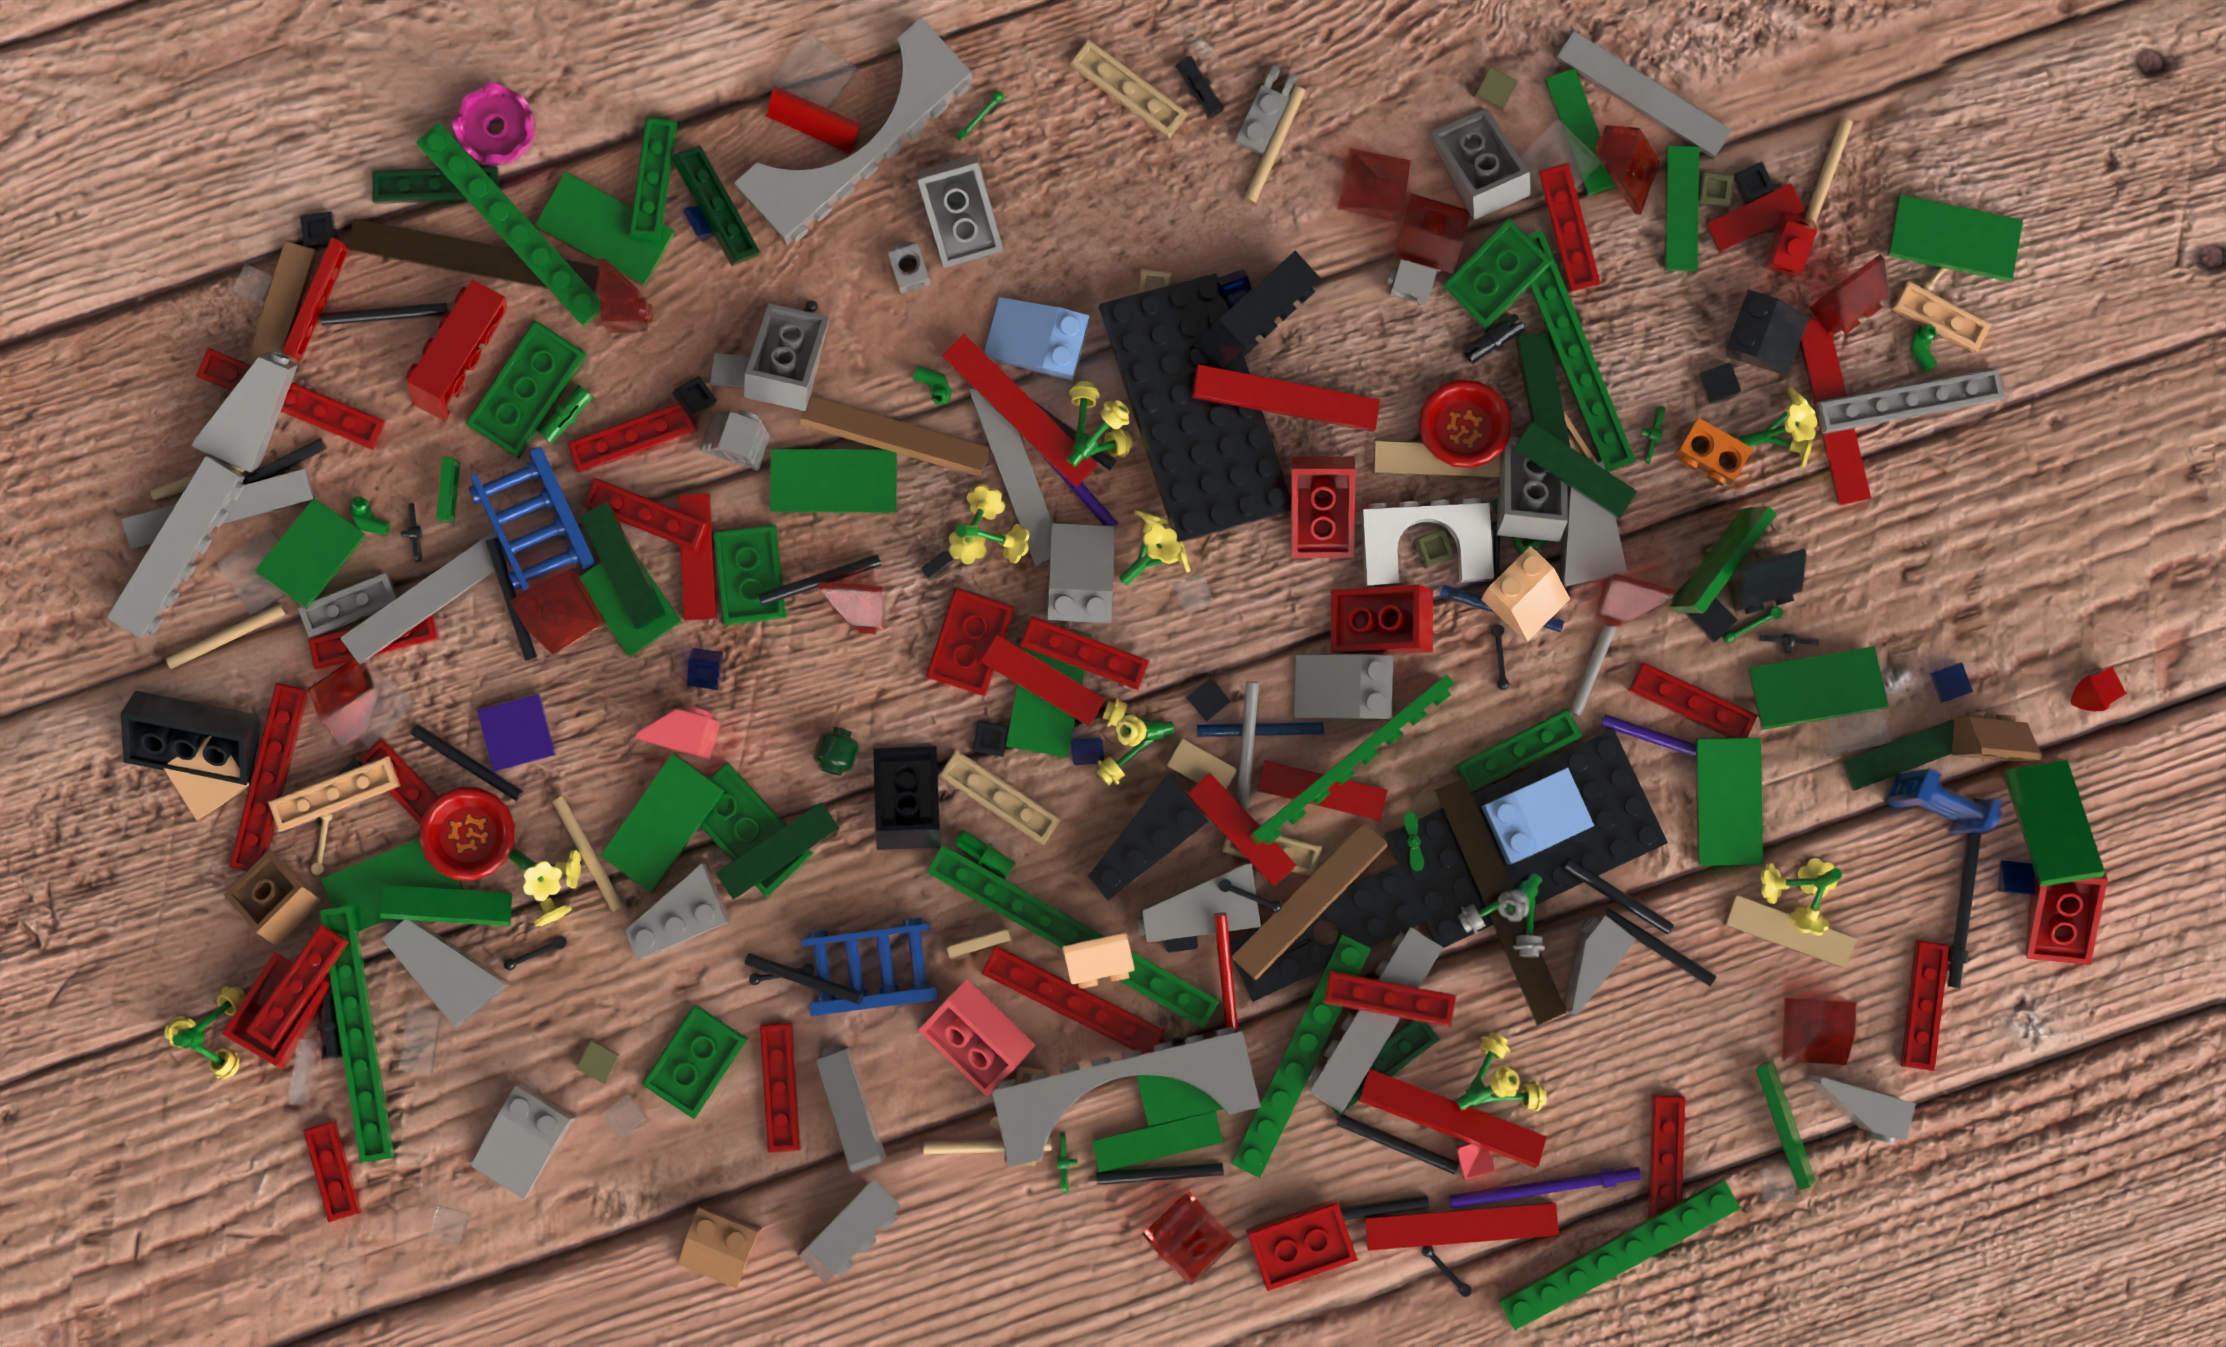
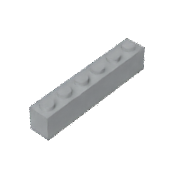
M205 456L107 619L139 638L148 637L149 634L154 635L163 622V619L160 618L166 607L171 608L179 596V592L176 590L182 580L186 582L196 568L193 564L199 553L201 555L204 554L210 546L212 538L209 536L215 526L219 528L226 520L229 512L225 509L231 500L236 501L243 492L245 485L242 482L246 477L245 475L214 456Z
M1410 927L1406 934L1402 931L1399 932L1391 945L1395 952L1390 960L1383 958L1374 974L1379 977L1377 980L1419 988L1443 947ZM1358 1010L1356 1015L1350 1012L1341 1026L1346 1032L1339 1042L1333 1039L1324 1054L1329 1058L1323 1069L1317 1066L1307 1083L1312 1085L1309 1093L1339 1112H1343L1400 1018Z

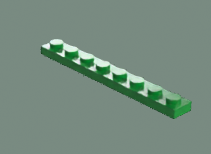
M440 122L415 142L584 328L607 308L603 301Z
M1540 230L1527 236L1554 262L1529 288L1599 461H1603L1604 468L1608 472L1636 462L1544 233Z
M1447 674L1439 679L1250 834L1249 837L1256 846L1263 841L1267 845L1272 843L1282 834L1279 828L1287 821L1293 825L1307 814L1303 809L1312 801L1315 805H1318L1331 794L1328 788L1337 781L1341 786L1355 774L1352 768L1360 761L1364 766L1379 755L1376 748L1382 743L1386 742L1390 746L1403 735L1400 729L1410 722L1414 726L1427 715L1424 711L1427 706L1432 702L1438 706L1451 696L1448 689L1455 683Z
M354 905L319 910L321 923L349 941L329 970L359 1160L360 1163L389 1159L394 1157V1150Z
M1344 934L1341 935L1260 1102L1261 1107L1257 1108L1231 1162L1232 1165L1261 1178L1343 1008L1323 1003L1329 971L1358 976L1371 947Z
M1722 1178L1498 1301L1516 1331L1741 1208L1727 1182Z

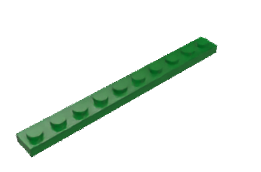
M944 845L941 846L927 871L928 874L1062 949L1066 945L1106 937ZM1130 951L1134 971L1128 972L1129 978L1118 981L1196 1025L1205 1028L1219 1000Z

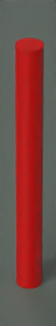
M1219 912L1214 914L1225 1029L1234 1027L1235 1032H1239L1227 914Z

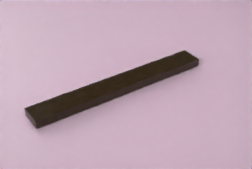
M355 218L353 220L347 248L350 251L548 289L513 249ZM565 260L595 293L600 267Z
M1464 777L1436 789L1435 793L1484 906L1487 907L1498 901L1502 893L1514 889ZM1498 909L1489 913L1488 915L1536 1025L1567 1013L1541 951H1539V957L1519 956V950L1513 949V946L1516 945L1517 936L1526 935V917L1522 916L1520 921H1510L1507 917L1502 916Z

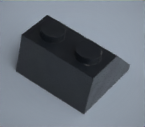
M1748 289L1726 347L1727 357L1788 376L1809 321V316L1780 299Z

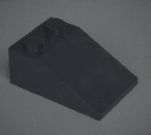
M1805 548L1747 564L1736 569L1726 582L1735 612L1744 609L1747 615L1764 610L1763 604L1775 600L1776 606L1795 601L1793 595L1802 592L1807 556Z
M937 746L873 748L877 850L940 848Z

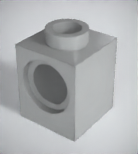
M903 242L894 246V251L888 252L901 294L931 285L918 243L912 245L911 242ZM904 260H915L917 262L915 270L903 272L900 269V265Z
M1401 259L1398 268L1392 266L1388 277L1387 285L1392 286L1390 295L1426 305L1437 269Z

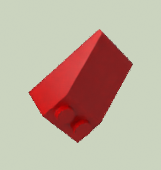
M1292 456L1291 558H1354L1355 456Z
M1420 584L1331 590V652L1383 654L1433 652V590Z
M2035 871L2033 872L2026 943L2027 959L2091 965L2108 883L2105 873L2102 877L2039 886Z
M274 952L222 1032V1035L283 1070L300 1044L330 983L322 980L275 1049L269 1048L245 1031L293 964L291 960Z

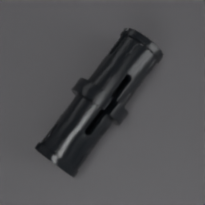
M1188 56L1177 63L1175 68L1189 87L1188 93L1190 96L1196 98L1207 119H1211L1220 114L1225 107L1210 87L1212 85L1210 79L1203 76L1193 60L1194 58Z
M1514 314L1493 329L1489 327L1484 331L1485 334L1464 346L1462 350L1466 357H1470L1468 361L1472 365L1493 350H1501L1504 343L1521 332L1526 331L1522 321L1518 323L1520 318Z
M333 993L325 994L319 1006V1024H316L317 1031H320L321 1059L341 1058L343 1055Z

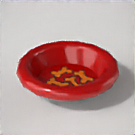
M1458 379L1444 383L1427 396L1419 411L1418 429L1424 446L1436 459L1453 467L1473 468L1489 463L1503 452L1511 437L1512 417L1505 400L1493 388L1479 381Z
M458 787L442 793L427 807L420 822L419 843L425 859L438 873L454 880L475 881L493 874L507 861L514 846L515 824L509 808L497 795L479 787Z

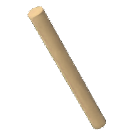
M1294 86L1286 108L1244 199L1248 202L1256 203L1304 96L1305 89L1299 86Z
M1841 118L1805 215V218L1814 220L1815 224L1853 121L1847 118Z
M280 603L167 657L166 662L173 669L286 615V610Z
M561 796L555 799L552 803L612 912L621 909L624 905L565 798Z
M1048 1138L1044 1151H1051V1138ZM1003 1139L924 1141V1154L1005 1152Z

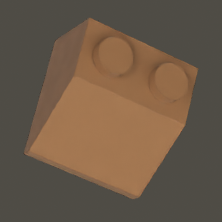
M1968 711L1966 717L1954 718L1952 756L2000 761L2041 759L2040 750L2028 723L2016 722V716L1998 714L1996 719H1987L1985 712Z
M270 849L224 894L252 929L275 946H278L322 902L314 890Z
M702 1204L698 1207L686 1236L678 1265L737 1289L762 1228Z

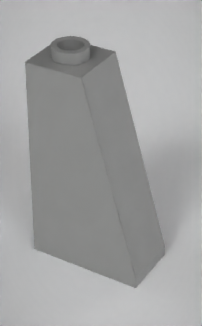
M271 351L259 356L195 438L192 447L249 472L258 468L262 463L298 364L289 361L290 357L279 351Z
M1603 461L1595 463L1605 469ZM1567 485L1568 522L1562 534L1559 579L1563 586L1628 573L1615 516Z
M1252 863L1242 865L1143 910V917L1137 918L1139 937L1146 936V942L1148 943L1216 933L1214 914L1219 912L1227 914L1228 931L1261 927L1257 902L1231 891L1222 892L1219 889L1220 881L1226 879L1231 882V885L1256 895Z
M397 919L386 928L388 934L382 940L454 1027L463 1025L510 985L506 979L416 920Z
M836 1045L822 1050L823 1057L818 1058L816 1062L850 1171L853 1172L881 1162L886 1157L849 1048L841 1050L840 1045Z

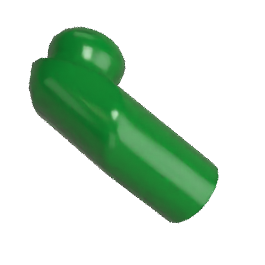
M1931 324L1919 326L1913 333L1910 345L1912 355L1925 373L1938 365L1929 351L1932 339L1937 335L1935 327Z
M919 365L916 367L913 380L928 385L932 401L935 404L944 405L951 399V388L946 376Z
M354 498L351 501L349 510L357 528L387 536L390 530V521L375 518L365 498Z

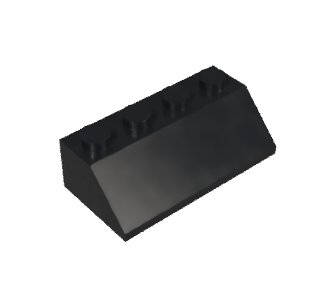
M140 691L133 693L121 711L123 763L164 770L165 768L247 785V781L249 782L259 742L258 714ZM212 736L203 750L204 759L211 765L222 766L232 755L240 768V778L169 765L167 763L177 757L183 760L193 759L205 739Z

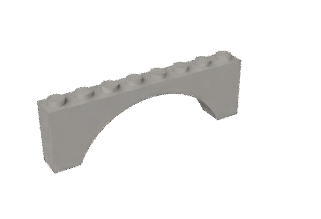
M922 18L917 20L898 37L903 62L899 95L886 123L864 147L839 162L809 170L779 169L757 162L734 182L738 191L786 244L792 240L794 242L800 240L808 232L807 226L815 219L818 221L824 219L831 212L832 208L830 206L839 198L844 200L850 196L855 190L854 185L860 179L864 178V180L870 178L878 170L877 164L885 157L887 159L894 157L902 148L900 144L908 137L912 139L920 134L925 128L924 123L930 117L937 118L947 109V102L955 95L961 97L970 89V82L973 80L971 71Z
M1234 1027L1215 1031L1217 1037L1204 1040L1203 1034L1185 1038V1045L1173 1047L1172 1042L1153 1046L1154 1052L1142 1055L1141 1049L1122 1053L1123 1059L1111 1062L1110 1057L1091 1061L1092 1067L1079 1069V1064L1060 1068V1075L1048 1077V1072L1030 1075V1082L1018 1085L1016 1079L997 1083L999 1089L993 1090L992 1094L1009 1167L1042 1160L1048 1138L1064 1112L1090 1090L1122 1077L1158 1075L1186 1082L1213 1098L1228 1115L1260 1108L1243 1032H1235Z

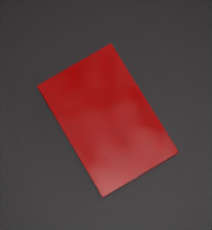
M955 587L925 677L986 697L994 670L981 663V660L996 635L1005 639L1015 607Z
M1337 1199L1246 1229L1267 1292L1358 1261Z

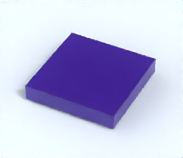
M540 694L477 710L493 772L556 756Z

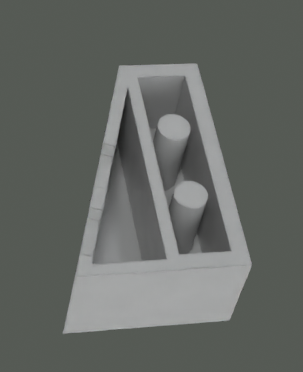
M740 410L739 414L730 411L712 416L700 451L759 471L771 435L766 430V426L762 424V421L758 419V415L745 410Z
M700 864L625 930L637 960L647 958L730 923L707 864Z
M873 1179L815 1240L802 1251L799 1257L825 1283L836 1273L842 1277L855 1264L851 1258L859 1250L864 1254L877 1241L873 1235L881 1227L886 1231L899 1218L895 1212L901 1205Z

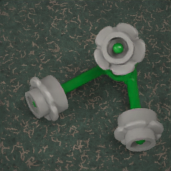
M1532 873L1527 881H1522L1518 889L1502 893L1498 901L1479 911L1476 910L1473 904L1465 908L1462 906L1463 913L1459 914L1458 917L1466 932L1473 929L1474 933L1478 934L1477 930L1485 926L1481 918L1496 909L1510 921H1520L1522 916H1526V935L1517 936L1516 945L1513 946V949L1519 950V956L1539 957V951H1544L1545 947L1542 946L1541 936H1533V921L1536 901L1534 898L1539 892L1538 886L1542 882V878Z

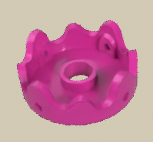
M486 83L481 89L467 94L462 100L458 114L453 117V129L463 149L475 160L486 165L499 166L518 160L529 149L535 136L536 125L530 106L519 93L497 83ZM500 119L504 121L503 131L496 135L489 133L488 126L490 122Z

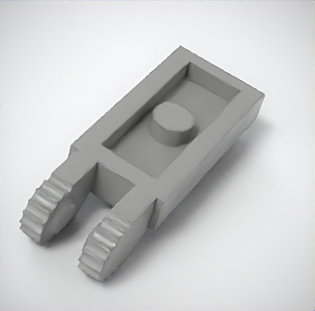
M1275 64L1264 86L1261 85L1235 140L1236 144L1262 156L1290 99L1289 95L1298 77L1294 73L1287 77L1282 94L1272 90L1274 81L1277 80L1280 74V67Z

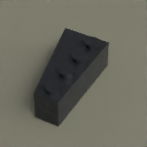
M1295 250L1211 326L1193 346L1212 367L1224 368L1240 352L1246 356L1259 344L1255 339L1259 334L1266 338L1278 327L1274 322L1278 317L1284 321L1297 309L1293 305L1296 300L1302 304L1316 292L1312 286L1320 277Z
M1168 772L1088 875L1107 900L1114 897L1208 823L1207 819L1170 772Z

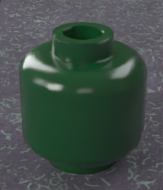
M834 727L832 732L825 731L820 734L813 754L814 761L819 764V770L842 776L843 772H848L853 768L859 744L851 738V731Z

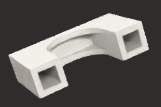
M1481 498L1463 499L1462 504L1450 505V500L1431 501V506L1419 507L1417 501L1399 503V508H1387V503L1368 504V509L1362 510L1361 527L1365 588L1397 586L1399 584L1397 547L1400 536L1410 526L1424 522L1434 523L1445 528L1453 537L1457 547L1459 583L1490 582L1494 579L1490 503H1481Z

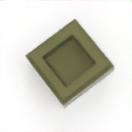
M1490 67L1475 97L1503 111L1518 81Z
M1703 171L1699 187V204L1729 208L1734 176Z
M1445 528L1415 539L1425 569L1456 558Z
M591 1040L576 1069L605 1084L620 1054Z

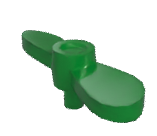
M1663 406L1657 407L1653 428L1651 427L1649 430L1642 428L1641 435L1647 436V439L1650 440L1645 456V463L1650 464L1655 443L1660 442L1663 431L1660 430L1665 415V407Z
M1409 811L1404 816V825L1409 836L1407 844L1410 847V866L1414 871L1418 872L1424 867V859L1419 847L1421 839L1417 836L1418 819L1415 813Z
M1060 1132L1061 1156H1057V1169H1061L1062 1193H1068L1067 1169H1070V1165H1078V1160L1070 1159L1067 1156L1065 1132Z

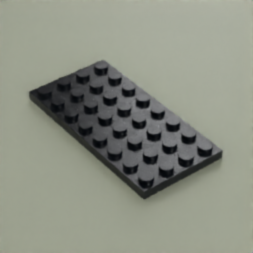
M1217 273L1101 303L1098 307L1170 527L1177 534L1176 541L1180 544L1291 512L1292 499L1263 412L1192 398L1196 366L1199 364L1212 367L1193 344L1229 311ZM1242 352L1222 368L1250 374Z

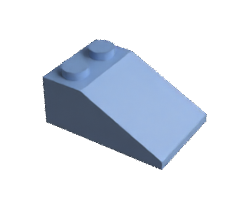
M999 297L984 353L996 362L1074 382L1090 323L1089 315L1060 307Z
M1568 768L1481 806L1506 864H1513L1594 826Z

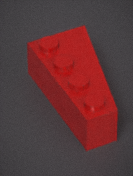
M473 279L467 288L462 287L455 299V307L451 313L446 312L439 323L440 330L435 338L430 337L422 350L424 355L418 364L413 363L406 374L412 404L445 422L451 411L447 410V405L452 396L459 398L464 389L462 385L466 377L465 372L467 370H474L479 362L482 352L480 348L481 343L488 345L507 311L505 296Z

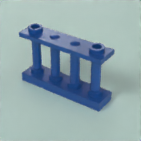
M542 447L529 451L531 461L527 462L526 467L481 485L477 474L471 476L473 486L468 487L475 505L482 504L512 571L508 572V576L514 589L521 588L524 596L530 594L528 581L571 562L573 565L579 563L582 571L594 566L592 554ZM532 477L534 480L540 479L544 489L540 491L539 495L494 513L487 498L488 496ZM541 507H553L557 518L553 519V523L509 542L507 541L500 525ZM557 534L560 537L566 535L571 545L566 547L567 551L526 569H520L513 553Z
M1931 769L1898 774L1885 803L1896 808L1919 805L1953 820L1949 832L1954 834L1989 831L1991 827L1994 828L1998 824L2002 814V810L1999 809L2001 800L1995 798L1971 801L1942 788V784L1939 783L1942 774Z
M922 918L903 920L904 927L828 936L827 930L809 932V939L801 940L802 946L813 945L817 977L830 981L826 943L844 941L850 988L864 993L863 1000L858 1005L844 999H836L835 996L819 991V996H816L817 1002L809 1003L810 1016L938 1000V986L930 987V981H926L920 934L922 930H930V923L922 924ZM908 932L914 983H911V990L899 991L898 985H895L889 935ZM876 937L882 987L879 988L880 994L867 995V989L863 990L857 939Z

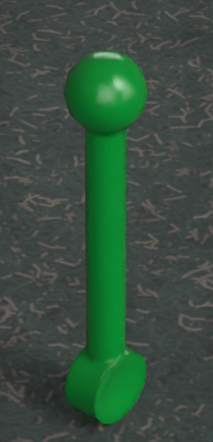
M995 91L992 94V99L965 128L958 132L956 138L960 142L964 140L969 131L996 103H1001L1004 100V94L1000 91Z
M1777 606L1773 607L1768 614L1733 632L1726 631L1723 635L1724 641L1732 643L1735 637L1770 619L1781 618L1783 610Z

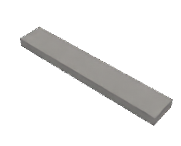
M1573 31L1556 60L1570 69L1575 68L1578 74L1689 144L1699 147V150L1713 159L1732 132L1725 125Z
M1995 368L1821 401L1815 405L1821 432L1826 434L2005 399L1999 369Z
M974 388L969 389L1018 522L1023 528L1029 530L1030 536L1027 543L1034 564L1036 566L1050 561L1051 524L1053 522L1019 432Z
M307 469L245 485L239 498L236 501L231 500L225 509L229 513L222 525L313 500L315 496ZM175 505L121 519L130 550L152 545Z
M493 531L340 637L359 665L493 573L495 570L485 541L497 537L495 532ZM501 547V550H502V553H503L505 562L507 563L508 560H507V558H506V556H505V554H504V552H503V549H502V547Z

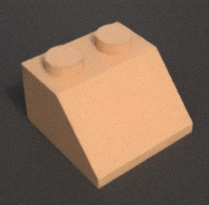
M1530 546L1487 588L1481 600L1524 641L1528 642L1570 600V597L1554 567Z
M1126 932L1063 946L1071 984L1078 983L1079 989L1098 985L1097 979L1110 976L1111 982L1129 978L1128 972L1134 971Z

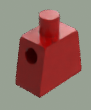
M1784 211L1764 268L1793 278L1802 274L1817 234L1815 221Z

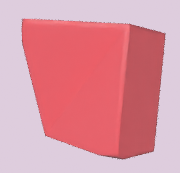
M1470 1143L1455 1146L1461 1174L1465 1180L1496 1172L1489 1150Z

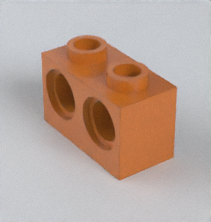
M1698 417L1692 422L1675 455L1681 458L1679 462L1692 470H1696L1698 467L1708 473L1707 478L1723 486L1724 484L1730 485L1735 482L1753 448ZM1693 439H1700L1704 442L1706 448L1704 454H1698L1692 449L1691 443ZM1725 454L1732 459V469L1727 470L1721 467L1719 464L1720 455Z

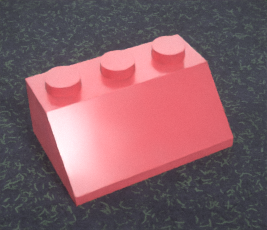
M687 705L686 711L676 709L638 731L635 739L711 759L720 722L713 720L714 714Z
M968 979L918 1030L986 1097L998 1086L997 1083L1002 1082L1036 1046L1025 1033L1009 1020Z

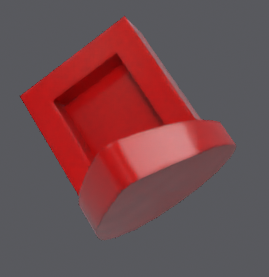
M2110 666L2096 674H2089L2083 678L2076 686L2070 703L2086 711H2105L2110 708L2112 702L2127 693L2113 666Z

